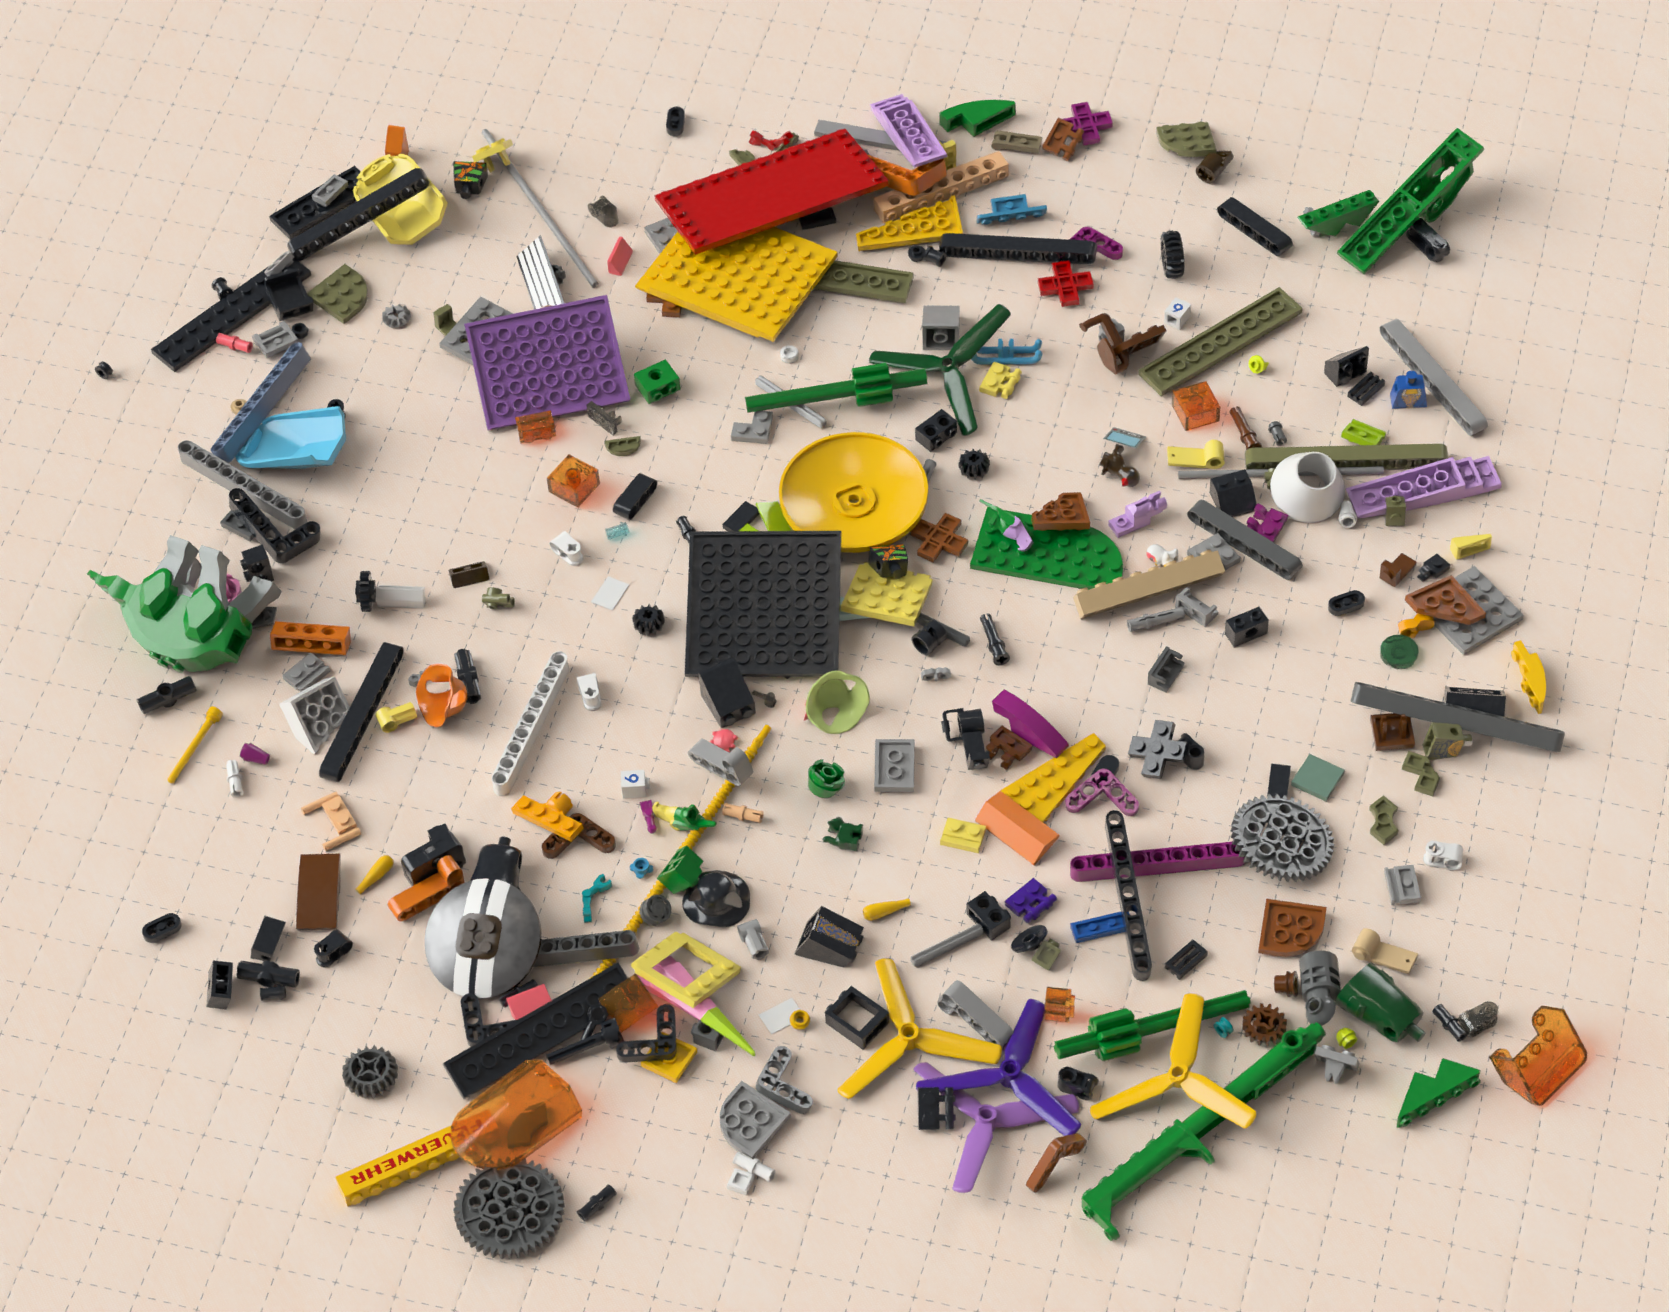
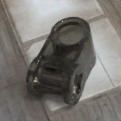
M600 196L599 200L587 205L591 215L603 223L604 226L614 227L618 224L617 208L605 196Z
M1490 1001L1484 1002L1471 1010L1463 1012L1458 1017V1022L1469 1037L1477 1036L1496 1025L1498 1006Z

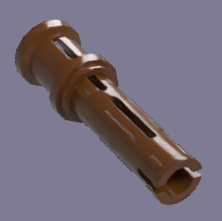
M1236 406L1237 412L1235 407L1231 408L1229 413L1241 434L1240 440L1245 444L1246 450L1262 448V444L1257 441V435L1255 431L1250 429L1241 408Z

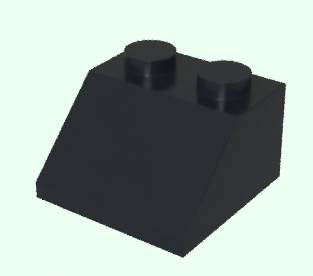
M1245 469L1210 479L1209 493L1216 508L1231 517L1255 512L1254 509L1257 505L1255 493Z

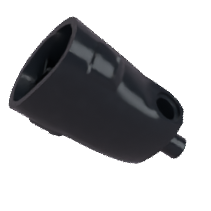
M505 836L499 838L498 844L483 846L470 881L476 879H496L509 883L520 890L519 873L522 864V852L518 848L510 846L511 839Z

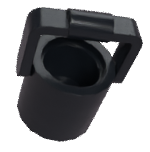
M964 708L946 710L942 713V731L945 733L948 742L962 740V734L967 732L980 731L982 734L985 733L984 720L980 708L964 711ZM957 712L961 737L950 738V725L946 714Z

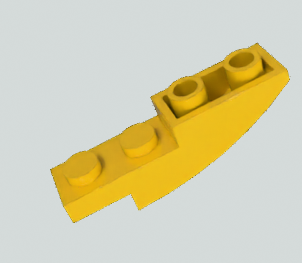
M1519 640L1514 642L1511 656L1514 662L1517 661L1523 676L1521 682L1522 691L1528 695L1531 707L1535 708L1538 714H1541L1546 695L1544 668L1537 652L1529 654L1523 642Z

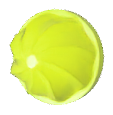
M1349 1028L1340 1029L1336 1035L1338 1045L1343 1046L1344 1049L1352 1047L1358 1040L1355 1036L1356 1033Z

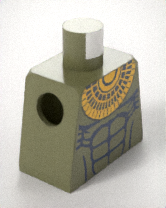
M1431 722L1422 744L1425 756L1429 760L1456 757L1459 755L1462 746L1472 745L1471 734H1463L1459 724Z

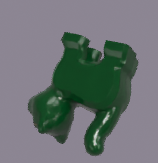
M836 817L827 822L829 825L828 832L838 834L836 838L831 836L823 837L824 843H830L842 850L858 851L860 845L858 842L863 836V824L853 825L852 823H845L841 817Z

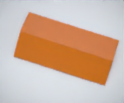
M1001 791L985 802L975 819V822L986 826L987 831L1034 866L1060 837L1058 833Z

